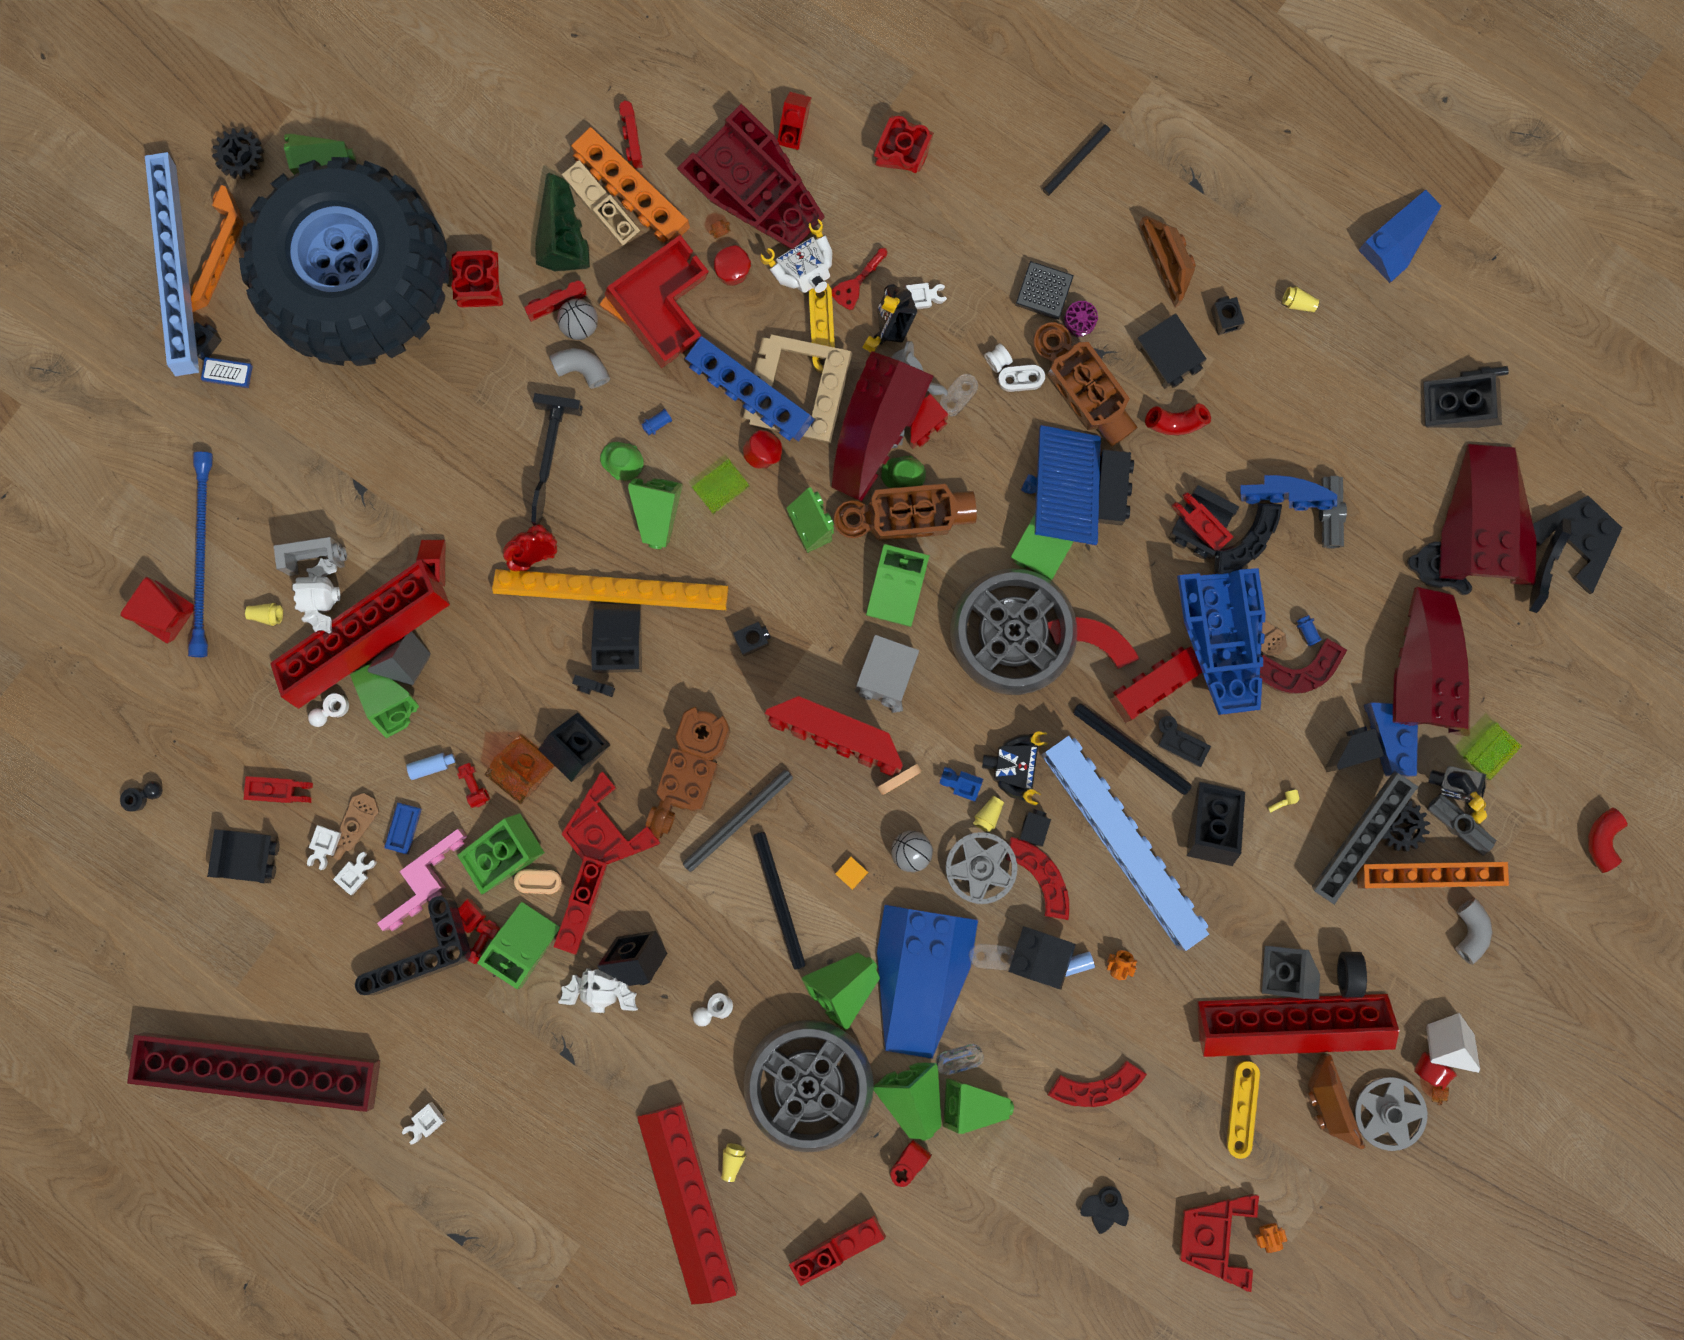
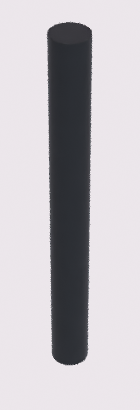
M1104 124L1043 188V192L1049 196L1111 129Z

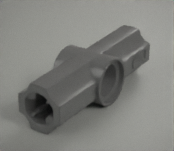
M1343 477L1321 478V486L1337 494V506L1329 510L1319 509V521L1322 523V547L1328 549L1344 547V523L1347 516V506L1343 502Z
M1439 794L1429 803L1427 810L1446 825L1452 834L1459 836L1481 856H1484L1494 847L1497 840L1475 823L1472 816L1462 812L1444 795ZM1459 819H1463L1466 824L1463 831L1459 830L1457 826Z

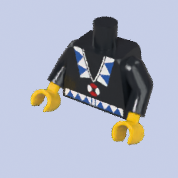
M890 284L884 288V295L877 310L880 331L874 335V338L869 336L862 347L870 353L871 351L874 352L877 346L885 341L903 343L917 314L912 293L905 287H897L894 284Z
M1041 731L1010 738L1004 741L1002 746L998 747L997 756L984 754L982 760L983 769L995 770L994 780L997 781L998 787L1011 798L1026 801L1032 805L1038 804L1032 801V796L1034 794L1041 795L1040 792L1033 789L1038 746L1036 745L1046 746L1048 744L1040 741L1041 735H1047L1046 732Z
M1447 766L1445 773L1435 770L1431 771L1429 783L1441 786L1442 795L1464 801L1468 808L1474 810L1470 816L1474 818L1475 823L1478 825L1486 819L1487 813L1484 810L1486 803L1483 800L1487 786L1486 774L1453 766Z

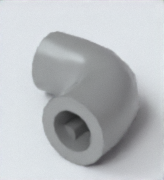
M571 348L550 355L551 362L559 377L573 371L580 372L591 389L600 387L610 381V376L603 363L597 356L587 350Z
M1475 897L1463 903L1456 912L1466 923L1468 931L1467 936L1455 949L1471 965L1477 962L1488 949L1493 933L1491 919Z

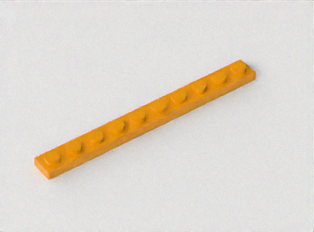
M501 569L495 570L492 586L493 594L726 610L728 599V586Z

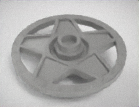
M984 832L972 833L961 838L950 850L946 861V875L950 886L961 898L971 903L988 904L1001 899L1011 890L1017 876V861L1011 847L1000 837ZM974 838H988L998 843L984 850ZM963 844L966 860L951 866L955 852ZM1007 852L1012 863L1011 876L999 866ZM953 879L969 880L970 896L962 892ZM989 884L1005 888L996 896L983 899Z
M1384 1077L1372 1081L1363 1088L1356 1100L1354 1116L1361 1135L1370 1144L1383 1150L1396 1151L1411 1146L1421 1137L1427 1124V1107L1423 1096L1412 1084L1399 1078ZM1389 1083L1383 1097L1368 1093L1378 1085ZM1404 1086L1413 1092L1419 1104L1405 1102ZM1361 1105L1372 1114L1365 1128L1361 1120ZM1421 1118L1417 1131L1409 1138L1407 1123ZM1388 1132L1397 1145L1382 1144L1374 1139Z

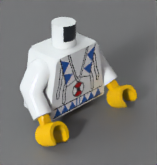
M819 219L820 228L818 230H813L811 223H809L810 232L816 235V240L814 237H811L776 259L777 263L773 260L775 254L770 248H767V252L771 256L770 259H765L762 254L760 255V261L771 267L769 270L781 285L793 289L798 288L801 292H807L814 288L817 293H820L826 289L827 283L825 280L830 277L828 269L832 266L833 252L826 235L823 236V224Z

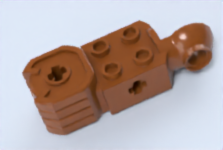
M697 707L690 708L683 713L676 733L678 749L672 748L656 792L660 797L658 807L652 806L646 821V827L651 829L652 834L659 841L663 833L669 834L675 818V813L671 812L673 806L693 812L704 809L719 766L715 763V760L723 754L730 734V728L724 716L718 719L710 712L698 711ZM706 729V732L709 733L708 737L703 736L704 739H699L698 732Z

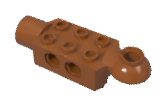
M1049 322L1042 325L1035 333L1034 346L1043 358L1049 359L1052 363L1047 375L1087 430L1099 429L1110 446L1113 447L1138 428L1125 410L1130 399L1089 342H1078L1071 346V335L1062 324ZM1054 338L1057 341V346L1050 347L1046 339Z
M946 484L875 490L869 505H865L860 501L850 500L843 502L834 513V524L840 534L847 538H858L871 531L878 541L947 535L953 525L974 524L977 519L974 492L952 493ZM854 515L858 518L859 523L857 525H850L846 518Z

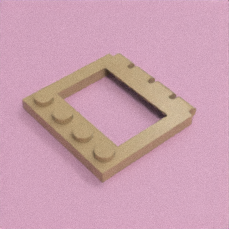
M772 334L770 339L762 338L758 354L766 357L765 359L757 358L753 374L771 387L781 350L825 359L812 417L815 420L803 437L831 443L852 352ZM750 386L748 395L752 393L753 386ZM769 399L762 403V409H767ZM744 410L742 419L749 420L751 426L777 432L781 430L776 425H773L771 428L760 419L763 416L757 411L753 415L748 410Z

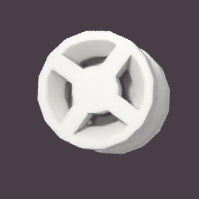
M1000 343L995 346V350L984 354L987 363L996 373L1000 372L1004 365H1010L1013 362L1009 352Z

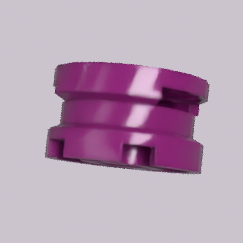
M1077 301L1066 312L1064 317L1065 328L1068 329L1071 335L1076 337L1090 334L1098 321V312L1091 303Z

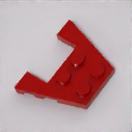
M603 771L599 774L580 807L565 827L562 836L582 860L586 856L608 865L658 846L661 842L654 837L649 827H645L630 841H627L598 805L599 802L617 789Z
M1251 1194L1183 1210L1179 1259L1245 1291L1251 1292L1253 1269L1228 1265L1230 1234L1233 1215L1257 1218L1259 1195Z

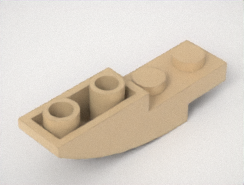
M580 160L562 174V177L575 191L577 197L622 246L640 232L638 227L612 196L608 195Z

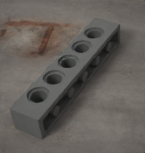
M1395 770L1312 885L1316 893L1335 905L1417 790L1418 786Z

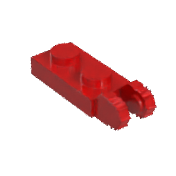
M624 100L620 102L619 111L622 122L626 124L622 126L624 139H629L630 147H626L628 162L632 161L634 169L643 168L633 105L630 101Z
M578 280L569 283L568 288L565 290L558 289L551 292L544 299L537 298L530 301L524 307L530 322L559 310L569 300L584 298L587 295V289L585 284Z
M1185 492L1182 495L1183 499L1194 510L1189 514L1178 502L1172 505L1173 510L1184 519L1183 521L1210 549L1214 551L1222 549L1234 536L1202 503L1199 504L1195 498Z
M246 776L243 800L311 803L312 798L309 796H294V788L310 789L313 788V783L297 782L293 779Z

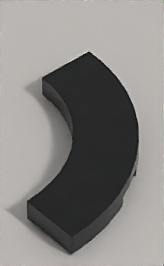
M1258 503L1254 522L1246 535L1233 546L1216 550L1214 574H1227L1240 570L1251 560H1255L1267 547L1266 543L1272 533H1275L1278 526L1282 504Z
M1562 518L1545 550L1535 577V585H1533L1529 603V611L1539 612L1549 597V588L1553 576L1550 572L1554 561L1559 559L1571 536V520Z

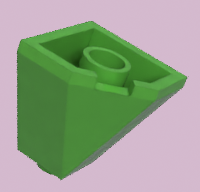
M296 134L284 135L285 141L288 142L284 144V151L289 169L294 175L299 173L298 168L300 164L316 160L321 166L327 165L328 161H332L331 157H349L356 162L353 149H349L344 141Z
M633 479L629 483L628 490L642 543L649 544L648 546L654 549L666 548L670 542L683 483L664 479H652V481H647V483H643V479Z
M369 664L359 668L350 676L367 718L385 738H388L408 727L411 722L409 717L412 712L417 711L419 705L408 691L392 679L369 673L368 668L371 665Z
M855 953L805 975L802 981L813 1000H818L819 1004L826 1010L824 1013L829 1019L846 1031L880 977L876 970L877 964L872 958H866L860 953Z
M915 1063L909 1066L910 1070L903 1071L898 1075L896 1071L886 1074L874 1085V1092L909 1138L921 1140L932 1138L934 1133L942 1126L937 1063Z

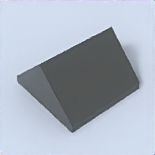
M411 631L376 655L368 668V672L414 685L429 660L431 653Z

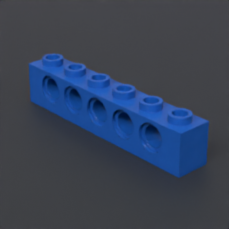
M702 336L685 358L691 363L690 369L698 375L702 372L709 376L707 379L709 383L716 388L721 385L727 389L725 394L735 402L738 398L744 402L742 407L753 415L757 411L763 416L760 419L771 428L773 425L781 429L779 434L789 441L794 438L799 442L815 420L802 408ZM712 360H717L716 367L708 369L709 363ZM730 373H735L734 380L727 383L726 377ZM753 386L752 393L744 396L746 387ZM766 399H771L770 407L762 409V403ZM785 412H789V419L786 422H780V416Z

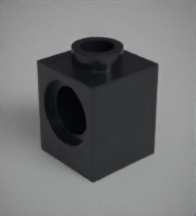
M1229 296L1216 300V303L1211 308V313L1218 335L1240 330L1245 322L1238 298L1230 299ZM1222 310H1228L1232 314V318L1224 317Z
M195 322L197 357L204 361L205 357L209 358L222 340L216 336L218 331L207 323L202 326ZM206 336L205 342L198 345L199 339Z
M759 621L733 633L743 657L769 646L767 640L771 638L766 626L761 627ZM750 633L759 634L760 639L756 644L747 642V636Z
M1033 809L1032 813L1026 812L1018 839L1042 847L1051 819L1046 818L1047 813Z

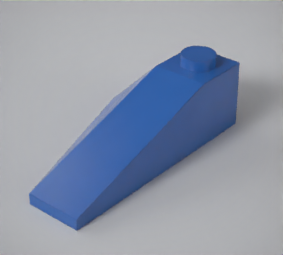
M1427 190L1423 191L1365 241L1360 247L1359 252L1391 283L1409 266L1441 205Z

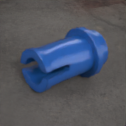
M663 409L647 420L645 418L641 426L648 436L651 434L655 435L657 430L672 422V419L668 412Z
M1310 615L1298 619V625L1296 626L1301 629L1308 646L1322 640L1313 623L1314 618H1311Z

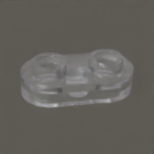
M970 374L959 376L947 390L948 395L941 397L940 405L949 414L948 416L959 414L976 394L978 389L976 378ZM962 385H969L970 390L964 391ZM954 402L956 406L949 408L947 403Z
M978 944L970 950L969 959L972 965L977 968L1009 970L1015 950L1009 946ZM979 952H983L985 955L982 961L977 959ZM1002 954L1008 956V960L1005 963L1000 959Z
M968 1044L944 1051L936 1058L938 1071L944 1075H951L978 1067L984 1061L982 1049L976 1044Z

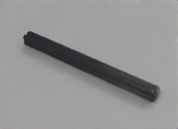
M1082 703L1077 704L1074 708L1073 714L1174 789L1183 795L1190 791L1192 785Z
M756 833L753 835L792 966L797 970L805 967L804 957L766 833Z

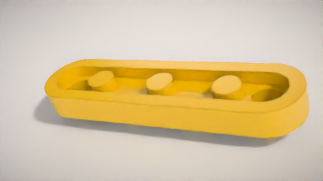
M827 283L826 289L822 291L825 294L822 298L816 296L817 292L814 288L809 290L811 343L835 348L832 290ZM812 356L814 369L822 373L824 367L820 364L822 358Z
M1250 1061L1239 1062L1234 1069L1226 1146L1228 1152L1238 1159L1249 1156L1253 1146L1260 1070L1256 1064ZM1248 1068L1250 1074L1249 1076L1244 1077L1242 1075V1072L1244 1069ZM1237 1141L1242 1142V1147L1240 1149H1235V1143Z

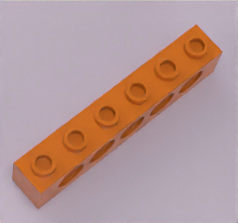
M592 127L571 145L574 152L573 158L576 161L580 160L583 165L585 164L597 181L601 179L606 184V190L613 197L619 196L623 200L621 202L622 205L629 212L634 211L639 216L637 219L644 227L648 228L650 226L655 231V237L661 243L666 242L668 244L679 235L682 236L690 228L688 219ZM594 155H602V158L600 160H592V157ZM615 169L619 171L615 176L607 175L610 170ZM627 185L635 186L631 192L624 191ZM645 200L651 202L648 207L643 208L640 206L641 202ZM660 216L667 217L664 223L656 222V219Z
M1508 862L1363 864L1357 872L1358 888L1509 886Z

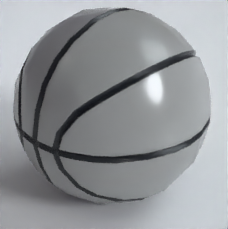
M572 299L563 304L559 309L557 322L560 331L565 336L573 340H582L594 333L597 328L598 316L596 309L589 302L582 299Z
M906 831L899 834L893 841L891 848L892 859L903 871H921L928 866L932 859L933 848L931 842L921 832Z

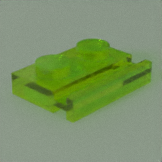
M727 459L692 486V489L714 515L750 486L731 461Z
M1494 723L1465 753L1463 758L1471 763L1470 765L1479 773L1486 774L1488 781L1502 769L1522 745L1506 730H1503L1498 723Z

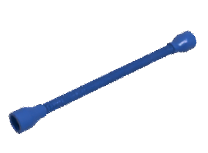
M209 452L193 453V466L196 471V480L198 481V521H196L198 524H196L194 629L188 644V657L198 658L208 657V644L204 636L205 630H203V588L205 585L206 482L208 481L213 462V454Z

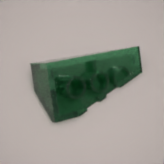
M547 173L535 242L536 265L555 272L588 269L590 267L589 246L587 240H583L580 228H582L581 221L576 219L573 209L576 205L570 186L564 178L552 173Z

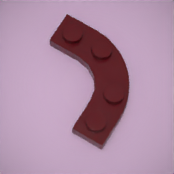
M1326 638L1308 666L1293 670L1278 664L1265 655H1261L1263 657V667H1260V678H1262L1263 684L1282 693H1306L1322 686L1333 676L1347 649Z

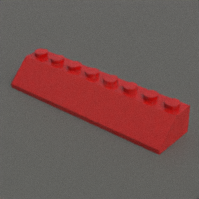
M420 559L333 619L331 633L322 630L314 632L272 661L270 665L281 698L296 708H301L448 607L450 603L444 588L426 563Z
M1370 994L1363 997L1319 996V999L1292 997L1198 1001L1197 1004L1199 1039L1203 1057L1395 1050L1399 1035V1027L1388 994Z
M681 1102L637 1116L691 1305L714 1303L736 1296L738 1287L684 1103Z

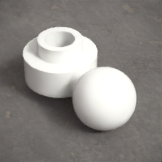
M333 693L328 695L323 702V709L316 708L310 711L308 715L309 723L314 727H321L326 723L328 716H344L349 709L348 699L341 694ZM339 701L341 707L338 710H336L335 704Z
M722 993L714 994L708 1001V1008L700 1007L694 1011V1023L703 1027L710 1023L712 1016L720 1019L728 1017L733 1009L731 998Z

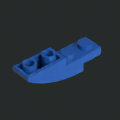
M1264 475V484L1240 485L1241 501H1246L1248 504H1257L1263 500L1281 503L1289 499V508H1294L1296 511H1305L1311 507L1329 510L1337 506V494L1304 479Z

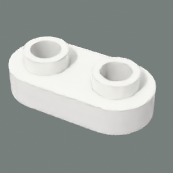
M1037 365L1007 367L1000 372L998 383L1007 392L1035 390L1042 386L1045 380V373ZM1034 375L1037 380L1031 382L1028 377ZM1011 377L1014 382L1008 384L1005 379Z

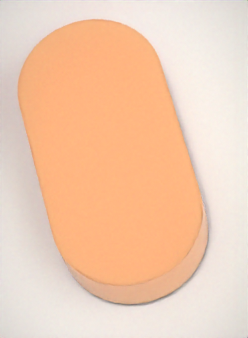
M916 764L877 788L880 794L884 795L917 776L922 770Z
M523 869L515 875L514 885L522 893L554 894L560 890L562 878L558 872L553 870Z

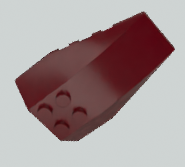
M742 104L725 119V125L697 154L692 152L677 167V170L711 203L791 250L797 247L811 233L809 223H811L814 230L819 224L818 219L822 221L825 218L814 198L804 186L799 174L794 170L786 153L779 146L776 137Z
M871 351L862 374L856 383L844 417L834 461L831 488L860 501L864 499L878 477L877 470L881 464L886 465L890 458L888 453L894 444L898 445L902 440L903 436L901 433L905 427H910L915 420L934 377L933 375L899 360Z
M1468 444L1459 471V477L1454 487L1451 504L1448 507L1445 524L1441 531L1439 578L1463 580L1469 575L1510 579L1511 584L1535 585L1536 535L1516 448Z
M1415 587L1408 612V617H1410L1409 626L1405 627L1403 634L1406 637L1404 647L1400 648L1398 658L1401 660L1399 667L1395 668L1393 723L1409 726L1430 724L1448 728V733L1470 736L1471 689L1468 657L1461 617L1455 597L1452 594Z

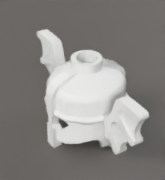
M320 558L319 563L315 567L307 568L309 577L296 578V583L293 584V590L295 591L294 601L296 602L295 609L305 612V615L302 617L303 622L310 623L315 632L322 630L331 633L332 619L320 613L329 612L336 601H340V588L334 587L331 580L325 577L336 572L337 566L329 562L328 559Z
M586 969L581 978L577 975H572L570 984L562 987V997L558 1002L559 1004L574 1005L580 994V1000L590 1007V1012L604 1013L605 1007L615 1003L618 997L622 1010H638L635 1004L637 993L632 992L625 983L618 981L599 969L594 971Z

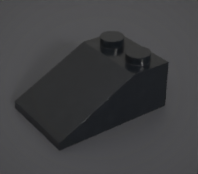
M1496 373L1424 382L1426 428H1480L1502 425L1500 379Z
M1199 782L1188 834L1186 856L1228 866L1234 865L1242 851L1244 791Z

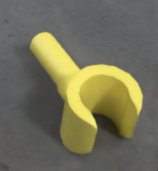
M1298 791L1285 792L1286 800H1281L1269 806L1270 813L1283 806L1297 803L1299 801Z

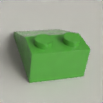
M519 813L504 818L457 856L477 889L483 895L530 865L545 852Z

